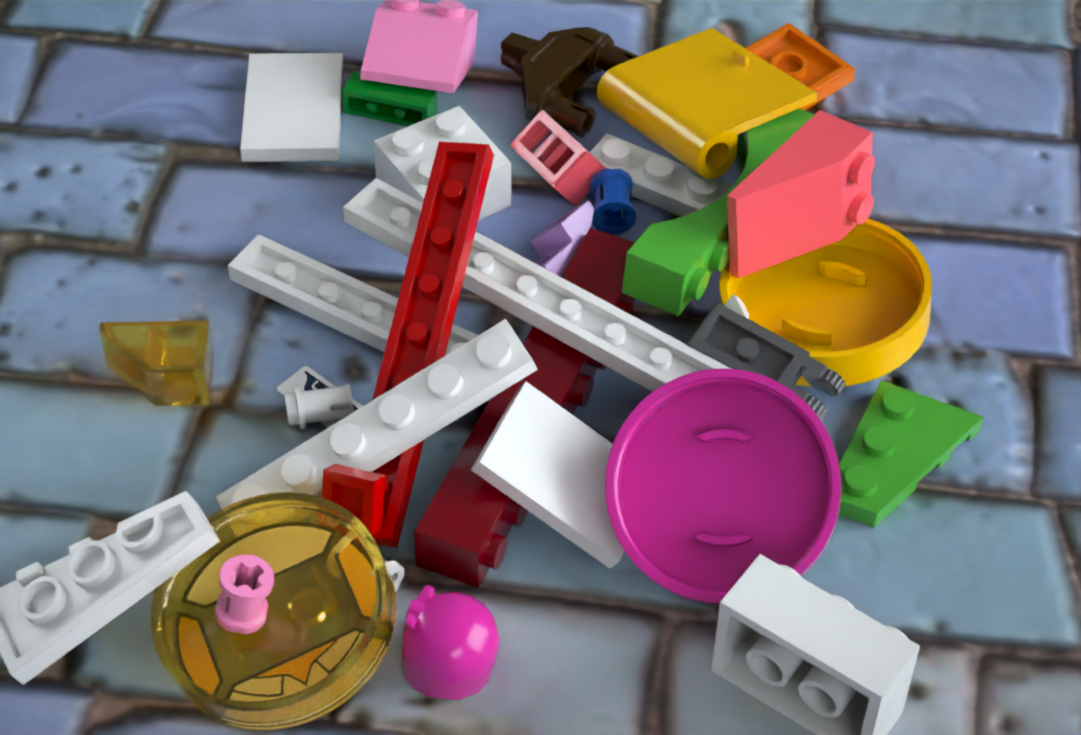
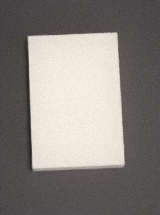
M343 53L249 54L240 145L242 162L339 161L344 73Z
M525 381L515 392L471 471L609 569L620 561L625 550L613 530L605 495L606 468L613 444Z

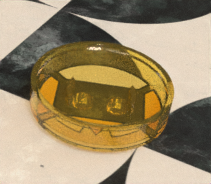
M294 492L269 493L250 497L233 503L208 517L207 520L220 542L155 588L151 605V631L155 649L165 669L181 691L197 708L215 720L251 730H277L305 724L324 716L349 700L370 679L380 665L392 639L397 612L396 592L390 570L373 536L365 525L351 512L330 500ZM238 555L260 557L271 566L274 572V585L270 594L266 597L268 602L266 622L258 631L249 634L229 632L220 626L215 618L217 598L223 592L219 586L220 570L227 560Z

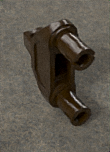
M578 27L549 32L540 41L512 32L501 42V64L522 77V95L526 119L532 121L541 110H544L562 128L575 133L580 138L585 137V133H589L596 112L593 108L583 106L568 98L592 75L601 71L607 72L616 65L639 57L614 45V41L609 34L591 27Z

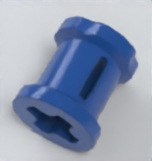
M606 168L596 172L590 179V196L595 201L592 224L596 230L611 235L628 231L634 226L636 221V210L629 199L632 195L633 181L629 173L622 169Z

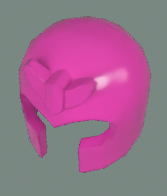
M426 585L417 599L410 602L403 628L404 646H402L404 678L414 690L428 697L461 700L479 693L490 680L500 645L495 618L486 605L471 595L455 591L435 595L434 587Z

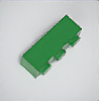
M352 72L342 90L343 108L346 114L408 127L435 116L438 112L437 91L361 80V73Z

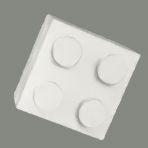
M460 106L374 140L376 178L422 203L439 141L489 144L494 158L478 221L511 207V162Z

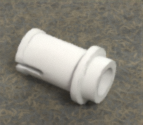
M350 384L301 391L300 386L295 387V392L284 394L288 425H300V430L306 429L305 424L343 419L354 412Z

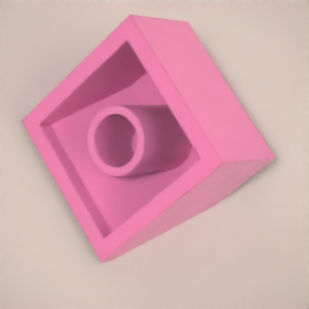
M385 0L375 11L360 79L454 93L474 65L478 10L465 9L463 3L452 0L439 1L437 4L419 2V0Z

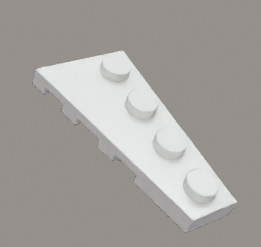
M187 491L119 522L116 533L99 541H94L88 537L69 546L70 554L43 567L39 562H35L16 571L17 580L0 587V654L12 677L21 684H26L220 542L200 506Z

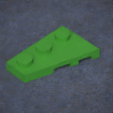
M881 380L839 463L841 476L839 515L873 528L876 527L916 490L917 483L934 467L939 469L951 458L952 451L965 439L970 441L981 431L984 417Z

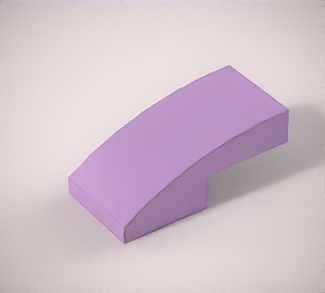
M589 200L557 218L530 241L541 257L536 262L537 265L562 277L591 227L594 207Z

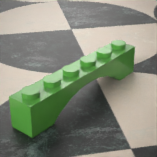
M797 109L738 134L735 161L740 176L736 183L719 199L696 212L676 219L651 224L627 252L622 293L676 316L681 314L692 299L698 301L704 294L712 273L715 270L721 272L729 261L727 195L815 114Z

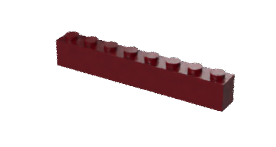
M590 228L562 278L632 315L635 298L623 294L622 285L626 255L635 242ZM534 326L523 342V346L533 359L538 370L490 399L414 530L416 566L477 588L480 587L489 568L498 569L507 549V535L512 526L520 527L528 510L471 471L515 392L526 381L573 415L577 406L584 408L587 405L593 390L594 375L597 369L605 370L607 367Z

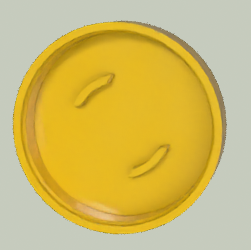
M868 218L863 224H857L840 241L741 278L730 275V264L728 261L720 275V304L724 306L735 294L743 301L750 315L748 317L749 320L810 352L811 358L842 376V379L845 380V386L877 379L900 367L919 349L928 332L932 278L924 256L901 233ZM800 376L795 384L813 387L802 376Z

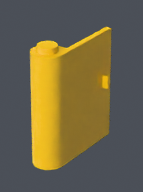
M713 28L616 65L601 77L597 86V98L604 108L707 179L720 177L733 165L737 155L738 134L817 101V92Z

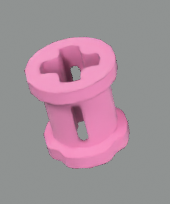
M254 555L234 556L227 560L220 570L219 586L223 592L217 598L215 618L218 624L229 632L253 633L264 626L266 622V614L268 612L266 597L270 594L274 585V572L271 566L262 558Z

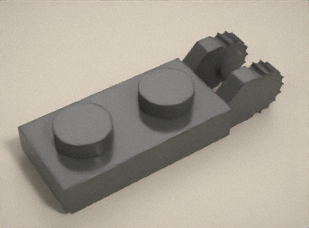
M716 303L686 343V345L731 369L754 372L783 384L802 398L818 415L821 421L827 413L826 407L819 399L795 386L800 376L814 388L835 397L840 395L846 385L842 376L811 358L810 352L720 303Z

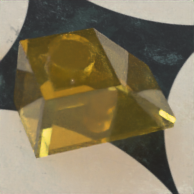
M209 321L100 322L99 331L107 366L155 406L210 405L214 351Z

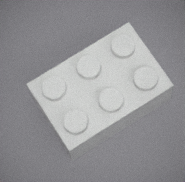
M759 554L720 601L711 671L816 735H887L903 713L920 645L909 640L897 628L883 625L855 609L843 597L831 595L803 579L794 569L786 565H779Z

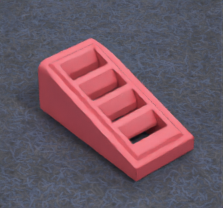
M541 110L510 144L525 161L573 205H578L590 192L591 177L596 172L606 169L544 110ZM552 131V134L542 143V145L534 153H532L533 150Z

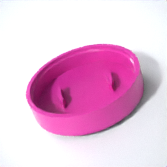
M725 368L708 369L686 374L665 383L650 393L630 413L621 426L609 454L605 478V495L613 530L626 554L643 573L660 586L679 596L702 603L720 605V601L759 554L779 565H786L794 569L801 577L816 563L825 550L837 523L841 503V476L838 457L826 427L812 408L795 392L769 377L754 372Z

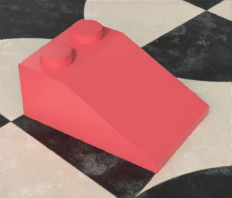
M819 110L727 195L730 275L741 278L840 241L857 224H863L867 220L874 204V198L871 196V174L875 166V158L872 156V131Z

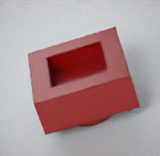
M333 464L323 469L320 524L369 537L380 532L383 520L385 475L339 464Z

